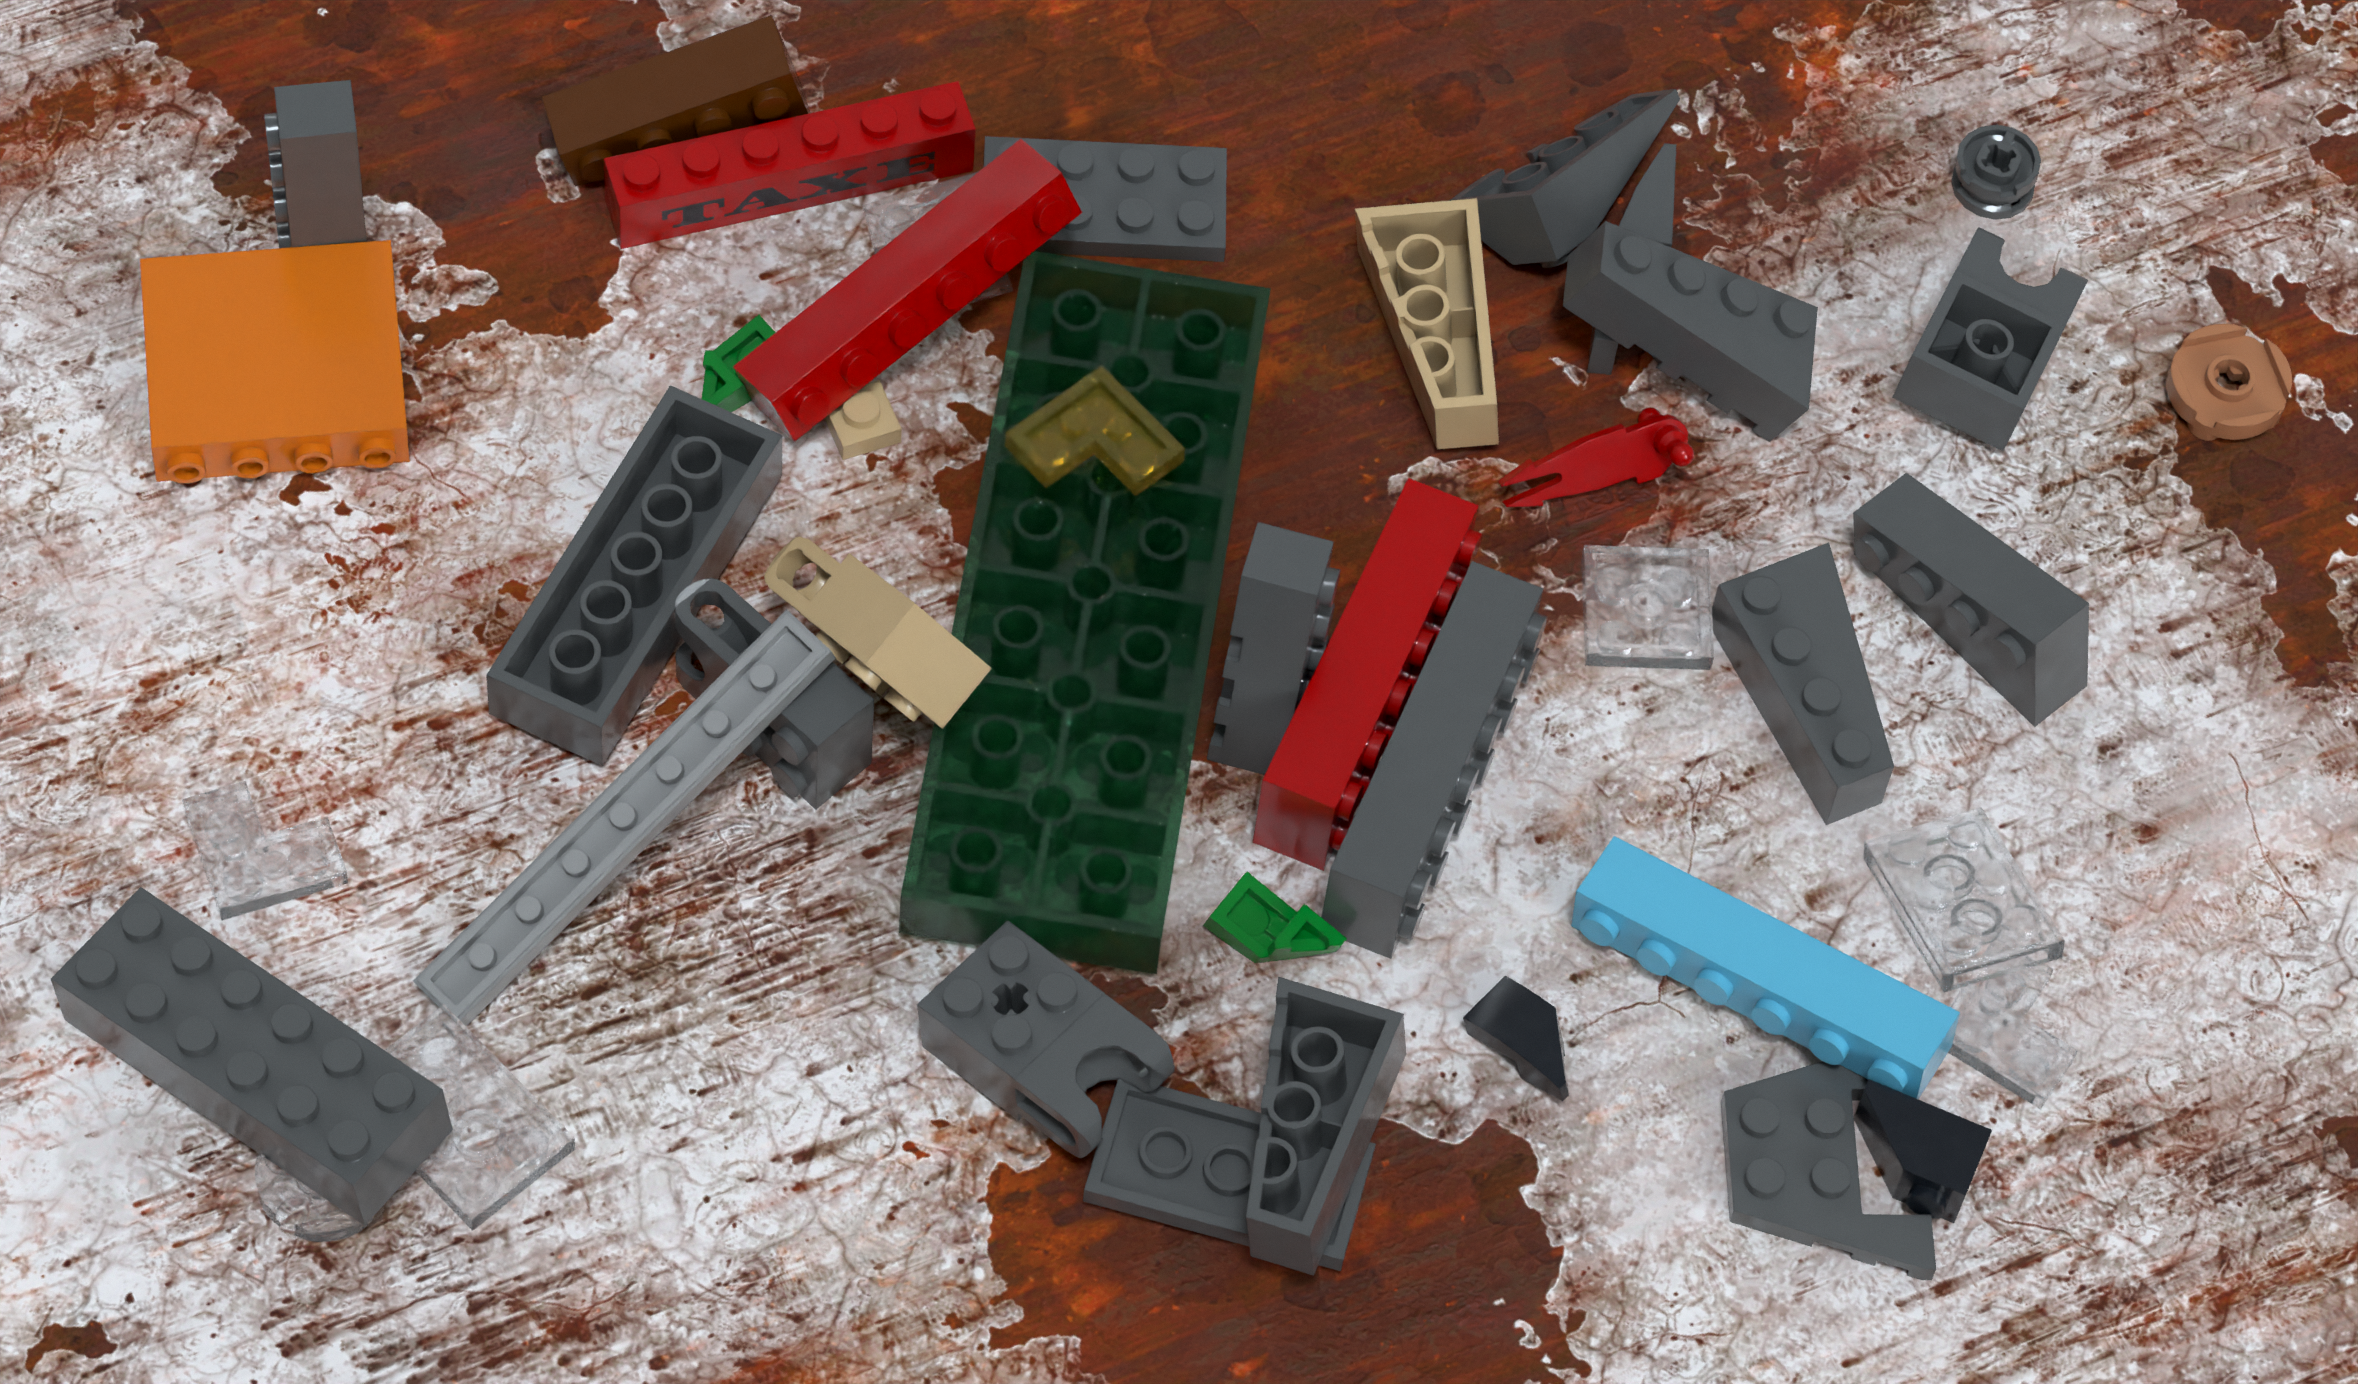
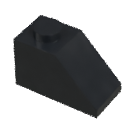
M1869 1079L1857 1108L1854 1121L1892 1198L1906 1203L1908 1208L1918 1215H1931L1932 1219L1942 1218L1955 1223L1992 1130Z

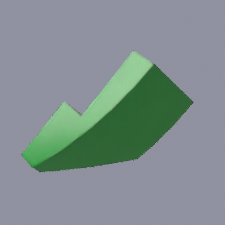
M759 314L716 349L705 350L703 360L705 376L702 400L729 412H733L752 401L733 366L776 333Z
M1247 871L1203 924L1204 927L1254 963L1336 952L1347 939L1307 905L1303 904L1298 912H1296Z

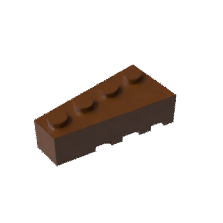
M772 15L542 96L559 156L575 186L603 181L604 158L810 113L799 76Z

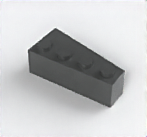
M351 80L274 87L277 112L265 113L264 118L279 248L367 242Z
M1607 221L1568 255L1563 307L1627 349L1636 344L1652 355L1658 363L1657 369L1674 380H1677L1681 375L1688 378L1709 392L1706 401L1726 414L1735 409L1755 422L1752 431L1767 441H1772L1809 410L1818 307Z
M1908 473L1902 475L1853 512L1854 555L1857 556L1862 565L1880 578L2034 727L2087 687L2089 603Z
M1261 522L1257 523L1241 575L1230 633L1232 637L1222 675L1225 679L1214 718V723L1217 724L1209 744L1207 760L1265 775L1329 643L1330 636L1327 635L1334 613L1335 603L1333 601L1341 573L1340 569L1330 567L1334 541Z
M1829 542L1719 584L1708 625L1825 825L1881 804L1894 768V763Z
M1278 977L1274 1025L1271 1028L1268 1070L1266 1084L1263 1087L1258 1140H1256L1246 1213L1250 1255L1252 1257L1314 1276L1405 1059L1406 1042L1403 1013Z

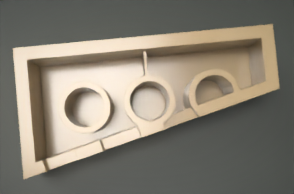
M1477 198L1355 209L1359 255L1436 448L1448 449L1499 444L1497 397Z

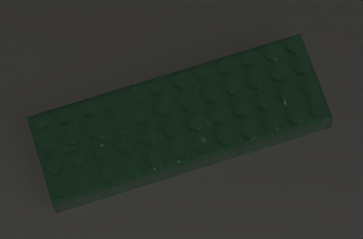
M1038 251L1032 252L1024 259L951 633L992 669L943 729L934 723L901 891L899 933L980 946L1008 920L1059 959L1157 974L1271 288Z

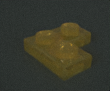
M1103 366L1097 368L1007 431L1005 437V447L1046 488L1089 457L1095 455L1135 496L1183 463L1185 448Z

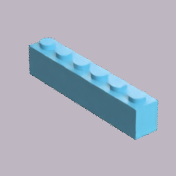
M1615 836L1576 891L1571 926L1581 931L1588 940L1600 946H1610L1638 960L1642 967L1653 974L1671 977L1694 989L1701 998L1711 1004L1725 1005L1752 1019L1759 1028L1767 1033L1783 1035L1810 1049L1817 1058L1825 1063L1841 1065L1868 1080L1870 1079L1919 1099L1952 1047L1960 1012Z

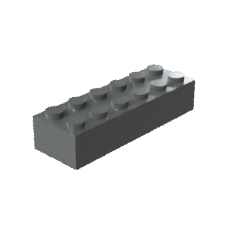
M670 385L487 673L489 714L603 766L681 640L675 627V601L684 588L694 582L707 578L718 579L781 478L783 435ZM701 606L696 607L692 613L694 617L696 616Z
M1474 561L1471 562L1330 868L1321 918L1345 936L1347 942L1391 959L1401 937L1408 940L1413 939L1425 910V904L1422 902L1429 886L1436 888L1449 856V852L1445 850L1451 836H1459L1464 827L1472 805V800H1469L1474 785L1475 783L1483 784L1494 757L1495 749H1492L1496 736L1498 733L1503 735L1506 733L1518 699L1514 697L1520 683L1527 684L1537 663L1540 649L1537 646L1548 618L1538 613L1544 588Z
M142 887L51 978L65 1021L364 1226L453 1131L442 1088Z

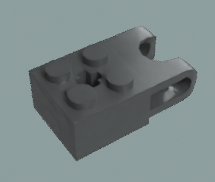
M1978 227L1919 340L1892 398L2004 451L2088 279L2065 268H2060L2048 284L2033 287L2018 283L2005 273L2000 262L2002 246L2005 240Z
M702 579L684 588L675 601V627L680 637L685 641L676 651V677L682 687L697 699L771 623L729 585L718 579ZM705 604L715 605L722 610L724 622L718 629L709 628L704 622L693 616L694 609ZM699 659L704 671L693 667L696 660ZM832 662L742 753L747 756L755 754L771 768L774 779L787 794L793 797L800 795L817 810L872 763L874 699Z
M1008 920L917 1004L923 1048L1018 1121L1023 1117L1063 1149L1079 1158L1087 1156L1103 1141L1102 1117L1098 1106L1085 1094L1088 1088L1101 1081L1119 1079L1143 1092H1150L1158 1088L1175 1070L1169 1045L1160 1035Z

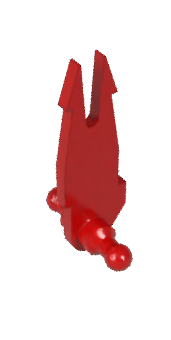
M1652 407L1645 408L1638 415L1637 424L1625 428L1620 423L1583 436L1535 462H1532L1529 458L1499 479L1498 483L1500 486L1504 487L1553 473H1558L1557 476L1550 481L1502 501V503L1506 507L1543 506V500L1599 490L1633 478L1637 484H1641L1661 477L1672 463L1680 467L1691 464L1694 459V450L1688 444V431L1685 425L1677 417L1668 414L1662 415L1657 409Z

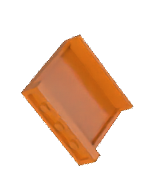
M391 240L140 259L151 449L156 482L193 483L202 478L224 476L257 478L266 473L302 471L305 473H320L329 468L350 466L383 468L393 463L410 462Z

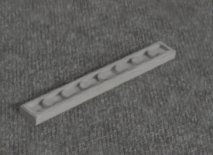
M786 609L413 982L463 1030L836 659L832 651Z

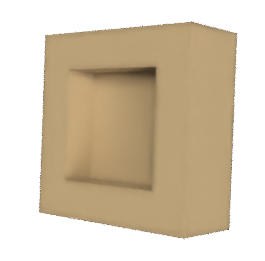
M880 380L865 385L824 418L842 460L901 443L902 429Z

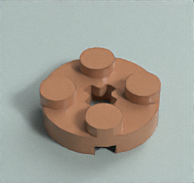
M2235 324L2208 325L2191 332L2183 340L2181 348L2174 354L2166 378V388L2172 406L2181 418L2187 421L2188 429L2194 436L2205 441H2212L2217 438L2230 440L2247 439L2260 435L2268 429L2274 428L2279 423L2292 387V373L2286 357L2277 345L2265 338L2262 344L2255 338L2245 335L2248 328ZM2219 373H2227L2231 381L2241 380L2243 384L2238 387V390L2225 389L2217 383Z

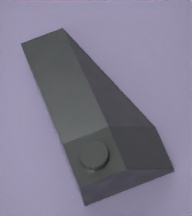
M1676 89L1631 94L1575 125L1574 130L1577 136L1566 137L1551 144H1541L1528 151L1527 155L1531 162L1530 164L1522 166L1505 175L1504 169L1497 168L1475 181L1449 201L1477 198L1481 240L1511 264L1539 263L1541 268H1552L1568 261V255L1574 251L1573 249L1598 228L1680 101Z

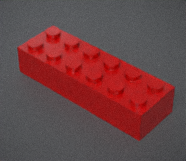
M1407 479L1262 779L1253 843L1322 871L1325 870L1334 849L1339 851L1355 816L1354 813L1360 799L1364 797L1384 748L1388 745L1470 564L1477 555L1483 533L1474 530L1479 505L1413 479Z

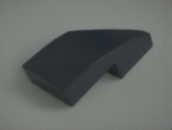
M1504 976L1463 1017L1467 1034L1515 1060L1521 1079L1564 1101L1569 1096V1089L1565 1074L1564 1042L1556 1008L1523 985Z

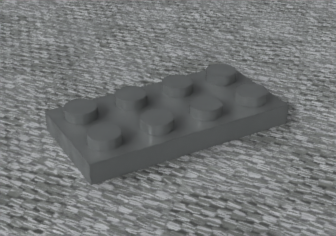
M985 136L984 167L1019 139H1022L1062 172L1082 211L1078 217L1032 253L1224 262L1226 250L1227 148Z
M1118 1079L1102 1129L1103 1141L1097 1146L1084 1188L1083 1202L1249 1246L1246 1213L1261 1113L1159 1086L1154 1091L1143 1092ZM1370 1142L1321 1257L1319 1266L1338 1271L1342 1269L1372 1162L1375 1143Z

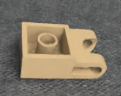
M795 537L776 555L764 575L766 584L773 592L820 629L816 637L832 651L837 661L843 665L851 655L852 657L845 666L880 696L890 687L891 689L884 696V699L913 722L923 713L943 729L992 669L917 604L850 553L840 564L811 540ZM806 564H816V575L813 581L804 589L796 590L793 588V578L796 571Z

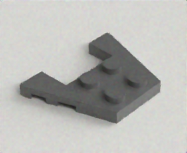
M1822 1061L1724 1091L1721 1100L1729 1219L1731 1223L1812 1247L1813 1241L1850 1252L1851 1259L1873 1266H1875L1876 1261L1907 1269V1276L1919 1280L1933 1279L1936 1271L1931 1215L1862 1213L1852 1101L1861 1100L1868 1079L1841 1065H1831Z

